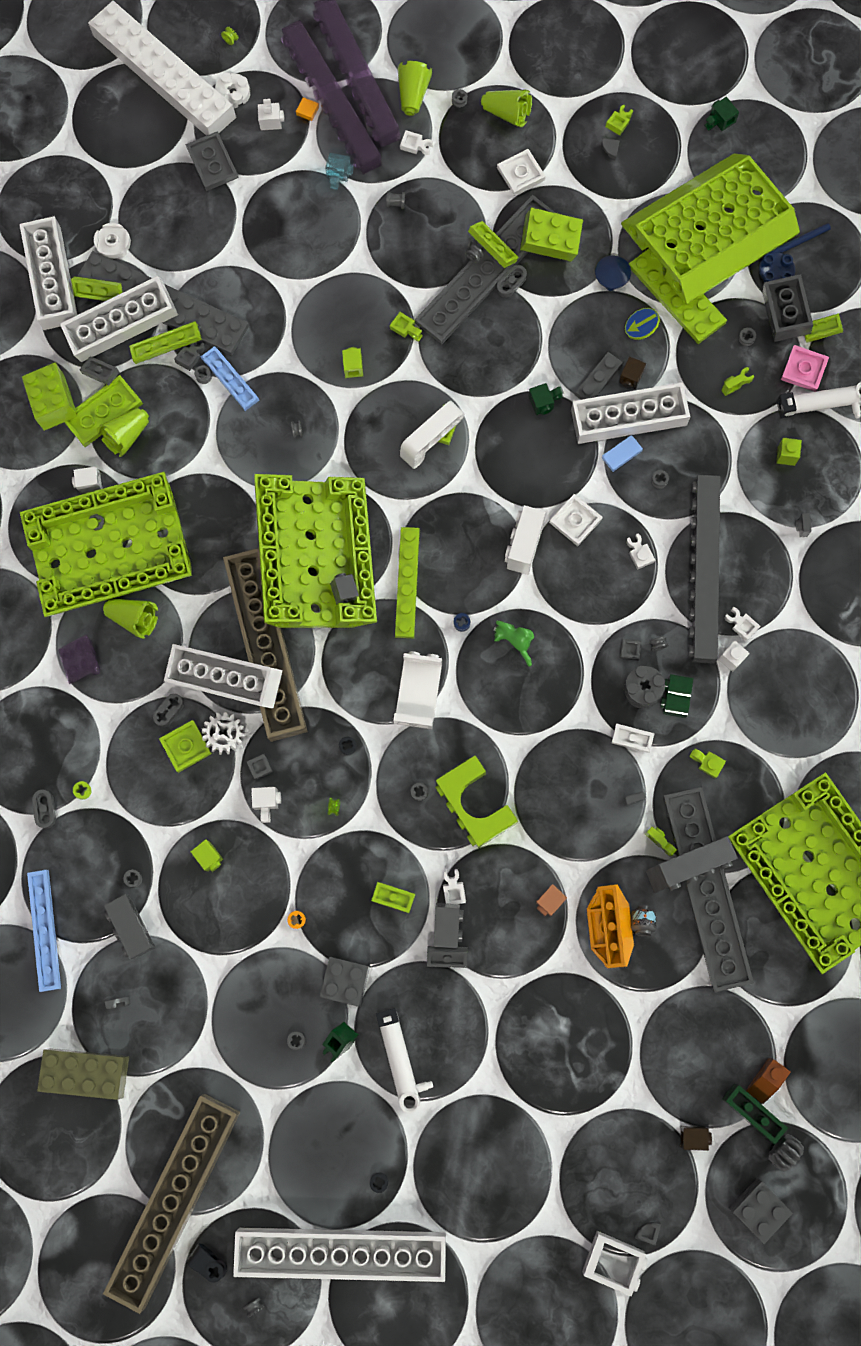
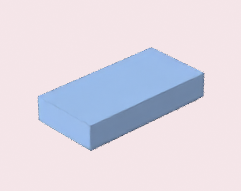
M631 435L602 455V459L614 472L642 452L643 448Z

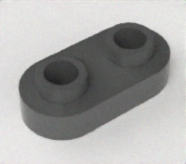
M521 265L511 267L497 283L498 294L505 298L512 296L526 281V269Z
M38 790L32 798L34 820L38 827L49 829L56 822L54 797L49 791ZM46 797L47 801L43 804L42 798ZM49 816V821L45 823L44 818Z

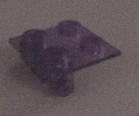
M87 634L58 650L69 684L91 673L92 675L100 673L99 670L101 668L96 661L97 656L94 655L96 652L93 649L92 640L89 639Z

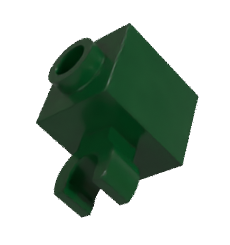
M726 96L722 100H717L713 103L710 115L706 119L707 123L704 126L709 131L717 125L721 131H724L736 123L739 111Z
M547 383L529 389V399L536 415H545L554 409V400L563 398L562 394L564 392L561 386L550 391Z
M345 1022L341 1023L330 1032L322 1044L325 1047L323 1055L331 1052L333 1055L331 1062H334L350 1049L358 1034Z

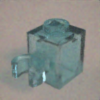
M329 153L325 170L327 178L330 179L331 189L338 190L339 181L348 182L349 175L352 176L353 164H351L350 156Z

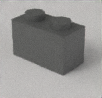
M436 903L434 947L458 948V942H462L463 930H459V922H463L464 910H460V904Z

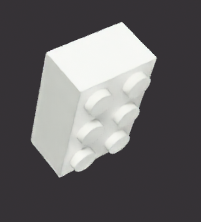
M525 505L522 511H518L516 525L510 538V545L512 546L508 545L505 554L507 569L529 575L544 526L546 511Z

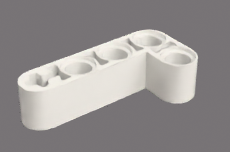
M452 401L447 402L402 443L400 457L413 469L417 468L423 462L425 453L463 419L465 413Z

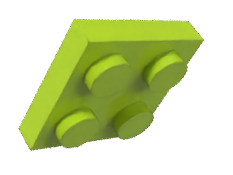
M194 720L159 738L178 773L212 754L209 747H206V741L202 740L203 736Z

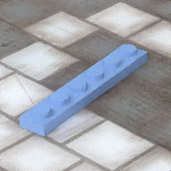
M49 870L27 873L39 992L61 989Z

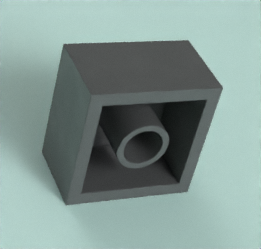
M329 957L320 997L360 1007L370 966Z
M758 1178L729 1207L734 1215L763 1244L793 1214Z

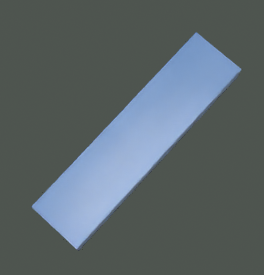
M215 346L200 356L244 411L260 401Z

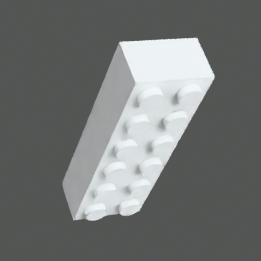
M55 216L20 224L37 320L43 330L60 327V323L78 315L61 227Z
M156 276L60 323L73 355L83 362L90 356L98 355L177 316L178 313L164 283Z
M683 383L577 400L572 402L571 407L578 444L687 426L690 419Z
M173 644L164 681L262 707L274 708L283 670Z

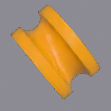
M294 911L289 914L287 922L291 928L298 929L305 924L306 918L302 912ZM299 914L302 917L300 919L302 920L301 924L293 925L291 922L293 921L291 920L292 916H298Z

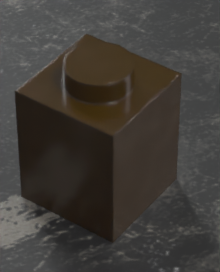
M629 356L619 383L625 388L636 390L644 373L646 363Z
M681 1126V1148L683 1150L709 1151V1145H712V1133L709 1132L708 1128Z

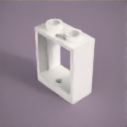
M596 1231L582 1273L585 1277L632 1296L633 1291L637 1292L640 1284L638 1277L640 1271L645 1270L648 1259L645 1258L646 1253L643 1250ZM604 1243L637 1256L627 1286L594 1272Z

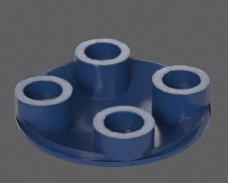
M779 252L766 254L759 266L761 278L765 282L794 276L795 265L793 257Z
M611 255L604 257L598 262L595 276L602 286L609 291H613L628 283L631 277V267L624 258Z

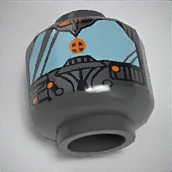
M641 905L638 906V909L631 912V928L635 935L651 936V933L656 931L657 915L655 911L650 910L649 906Z

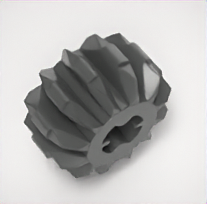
M787 1134L772 1146V1150L769 1152V1160L776 1168L785 1172L800 1160L804 1152V1146L797 1138Z

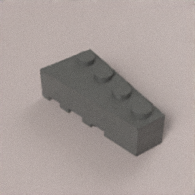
M727 836L646 870V874L655 893L668 887L672 891L682 887L680 883L685 880L689 884L698 880L697 875L703 873L706 877L716 872L714 868L720 866L721 869L732 866L731 861L738 859Z

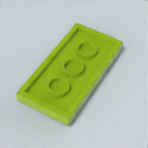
M119 375L109 386H104L75 408L78 417L64 423L81 444L87 447L102 435V433L98 435L97 428L101 424L140 407L143 403Z

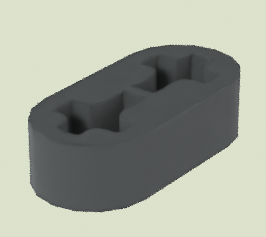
M170 694L153 715L154 722L160 727L168 726L183 709V698L178 694ZM173 699H174V700H177V699H178L177 702L179 703V705H178V706H175V705H174V706L170 709V707L172 706L171 700H173ZM160 714L165 715L167 718L165 722L163 720L160 721Z

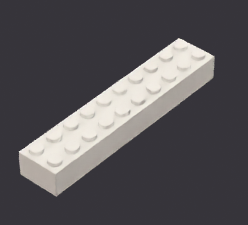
M114 1L88 22L93 36L206 136L217 131L220 133L236 118L234 107L226 98Z
M239 1228L235 1232L233 1277L445 1282L446 1232Z

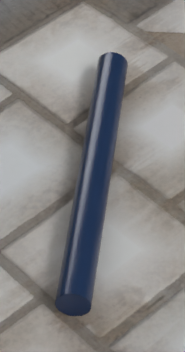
M826 223L777 247L769 253H783L829 231L831 227L829 223Z

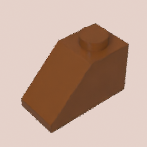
M768 1058L746 1089V1092L764 1104L779 1090L791 1072L776 1060Z

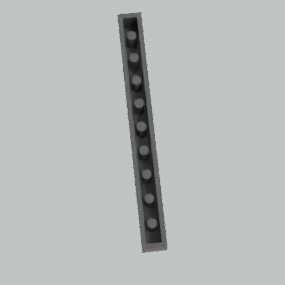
M697 475L696 480L692 481L691 487L692 493L695 494L694 499L691 501V510H694V517L691 518V528H694V535H691L690 545L694 546L693 553L690 555V564H693V571L690 572V583H693V590L690 589L689 600L693 602L692 608L689 610V619H692V626L689 627V638H692V645H689L688 656H691V662L715 663L718 659L720 476Z

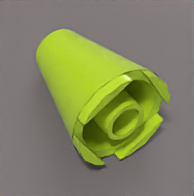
M407 61L406 65H402L403 62H401L397 69L401 110L408 116H414L420 110L432 77V68L430 67L429 70L427 69V64L418 61Z
M529 90L488 91L482 96L481 105L484 110L517 127H523L527 123L525 121L526 115L530 116L532 95L528 94L530 93Z
M136 408L101 424L97 428L98 435L102 433L103 438L101 440L115 455L120 453L119 457H122L149 423V415L145 410Z
M109 599L103 606L106 617L138 638L144 639L145 635L149 636L158 620V617L155 616V610L158 611V607L151 601Z

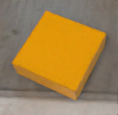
M303 97L296 110V115L312 121L319 109V103Z

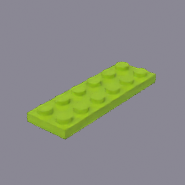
M650 248L629 263L631 271L697 344H700L726 324L727 319L704 294L686 305L665 280L664 277L667 269Z

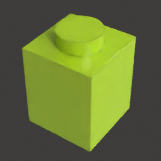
M351 347L347 350H342L345 378L364 376L361 348Z
M782 438L778 445L776 463L795 466L800 459L802 440Z
M207 839L190 851L205 871L216 870L223 860Z

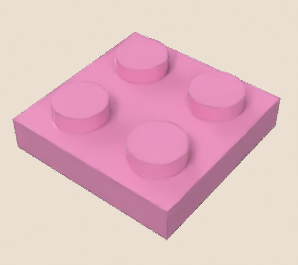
M794 345L781 380L816 392L829 357Z

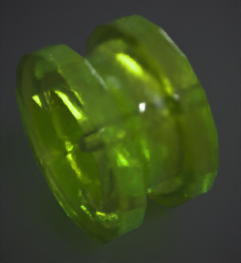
M330 798L328 815L334 813L335 816H338L340 799L333 800V798Z

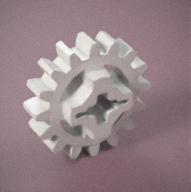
M224 712L223 716L216 713L215 719L210 716V723L205 721L204 726L206 728L202 729V733L206 734L202 737L203 741H207L206 747L212 746V752H215L216 749L219 750V755L222 754L223 750L229 754L231 748L236 751V744L241 745L242 741L240 739L244 738V733H241L244 727L238 726L240 720L234 721L233 714L230 718L227 717V712ZM213 727L215 733L211 737L210 730ZM234 730L236 731L235 739L231 735ZM220 731L223 733L227 732L226 736L224 734L219 735Z

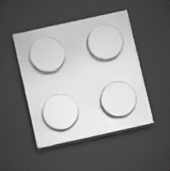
M529 149L497 164V169L514 196L545 181L546 178Z
M574 494L553 516L549 523L575 545L579 546L601 522L603 517Z

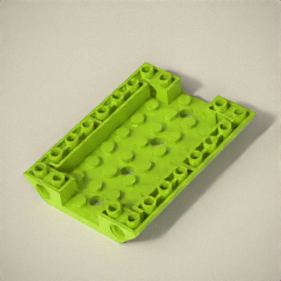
M742 154L730 155L621 222L623 228L643 251L649 247L667 269L664 277L665 280L686 305L800 233L795 210L754 160L749 155ZM752 191H759L761 195H755ZM724 208H731L733 212L728 213ZM696 225L703 226L704 230H698ZM667 243H673L676 247L669 248Z
M165 472L20 512L27 546L33 552L39 577L36 584L44 617L192 576L191 561L174 496ZM94 514L101 515L105 521L103 528L97 531L94 529L99 526L101 519H89ZM168 530L166 537H159L158 531ZM132 540V545L129 548H124V541ZM90 550H96V555L93 558L87 557V553ZM54 560H60V565L57 568H51V563Z
M254 474L264 623L278 628H353L376 623L377 615L365 478L328 477L325 482L292 481V475ZM304 496L309 497V498L311 499V502H312V503H311V504H306V503H304V502H303V497H304ZM305 533H313L314 540L307 539ZM308 568H314L317 571V576H311ZM338 574H352L359 596L355 601L336 605L330 583ZM312 604H317L319 606V613H315L312 611Z
M825 772L728 836L738 854L821 974H824L855 953V949L861 946V821ZM781 818H786L789 821L787 829L780 826L779 821ZM805 851H809L812 854L811 862H806L803 859ZM829 884L836 888L834 896H830L826 892V887ZM853 918L857 919L860 923L857 930H853L850 927V921Z

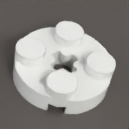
M223 73L215 85V90L226 98L234 108H237L241 103L245 104L250 97V87L247 78L240 74ZM235 88L237 90L233 91V93H230V89Z
M107 223L103 225L100 231L97 230L94 235V245L99 254L110 259L127 255L131 239L127 230L122 225ZM112 238H115V243L110 244L108 242L111 241Z

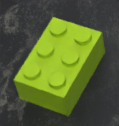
M530 208L525 216L520 250L572 262L578 255L583 219Z
M55 362L22 376L34 418L44 431L78 417L65 376Z

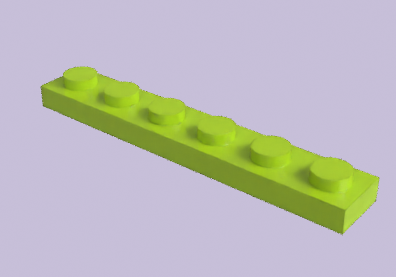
M401 527L395 638L414 639L420 528Z

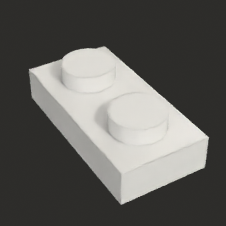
M616 724L611 743L650 753L654 733Z

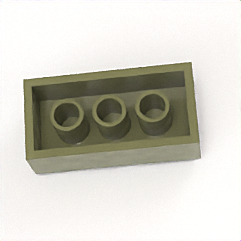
M52 1048L43 1049L37 1092L115 1100L122 1099L125 1092L129 1056Z

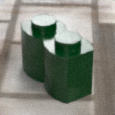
M670 674L668 679H665L666 696L662 697L660 703L663 714L681 718L688 716L693 678Z

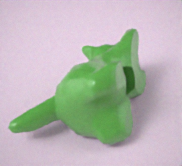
M497 620L496 624L498 626L494 628V641L508 640L520 651V654L530 667L532 663L527 650L534 639L533 632L522 627L515 628L512 624Z

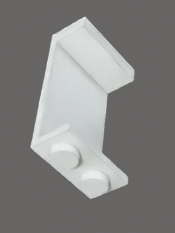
M410 651L408 654L404 653L403 656L404 664L397 709L393 721L397 725L432 729L442 658L435 654L421 656L418 652Z

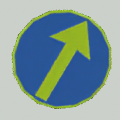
M643 308L636 311L626 322V334L634 340L649 337L658 328L660 322L659 314L651 308Z

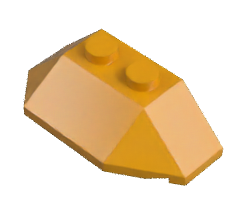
M618 885L600 886L587 907L591 950L604 963L606 968L627 967L634 947L630 906Z

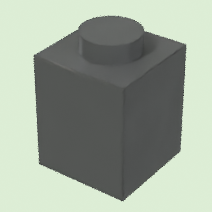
M338 574L330 583L336 605L355 601L359 596L352 574Z

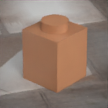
M552 884L536 902L538 905L537 909L544 916L547 914L552 916L567 897Z

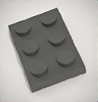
M218 131L185 144L206 191L239 178Z

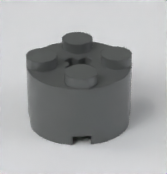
M649 666L635 668L628 675L624 683V693L627 701L637 708H647L655 705L665 690L664 677L658 670ZM643 684L647 686L645 691L641 689Z

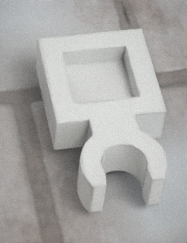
M406 130L400 144V149L417 154L418 150H420L423 154L430 155V149L425 147H433V141L430 139L422 140V135Z
M636 534V543H633L630 538H627L626 542L630 548H633L629 554L638 570L654 563L655 558L647 544L641 545L642 538L639 534Z
M733 607L731 611L735 614V617L732 618L727 614L724 618L727 622L735 624L732 629L747 642L761 626L747 614L741 617L739 610Z
M455 869L454 877H449L447 870L444 871V879L448 884H444L443 889L445 901L449 904L466 903L463 882H457L459 878L458 869Z

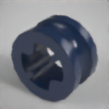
M465 613L457 614L453 621L455 629L460 632L467 631L471 624L470 617ZM462 618H464L465 623H468L467 625L463 624L462 627H460L459 622L457 623V621H461Z

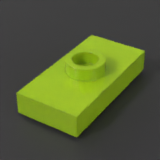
M839 313L813 320L811 334L804 335L806 343L843 333Z

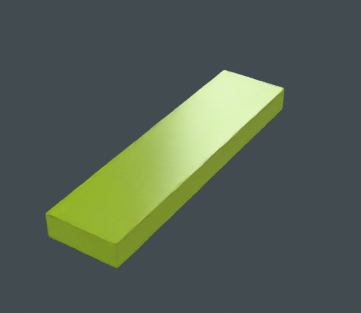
M194 321L132 344L129 347L133 362L137 364L202 340L198 324Z

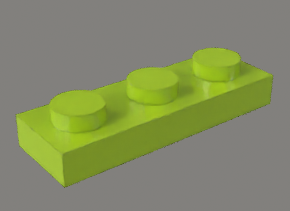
M483 221L470 226L468 232L503 268L516 263L518 256Z
M73 277L71 279L75 297L107 301L123 293L121 283L82 277Z

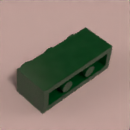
M734 1083L722 1098L725 1103L774 1144L779 1141L788 1129L786 1125L738 1084Z

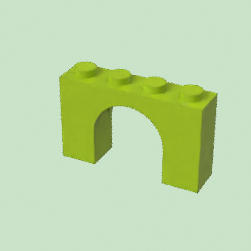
M473 756L437 779L435 789L441 797L444 795L448 802L445 804L451 813L455 812L458 816L456 821L462 830L465 828L469 833L466 837L471 845H476L480 848L516 825L518 820L508 805L486 818H475L465 812L461 805V795L464 789L486 775V771L477 757Z

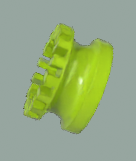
M226 27L225 31L221 33L222 38L229 45H233L234 41L238 40L237 33H234V30L232 31L230 27Z
M80 781L74 785L73 794L78 799H87L91 795V787L86 782ZM80 786L87 788V790L84 791V795L77 793V791L80 790Z

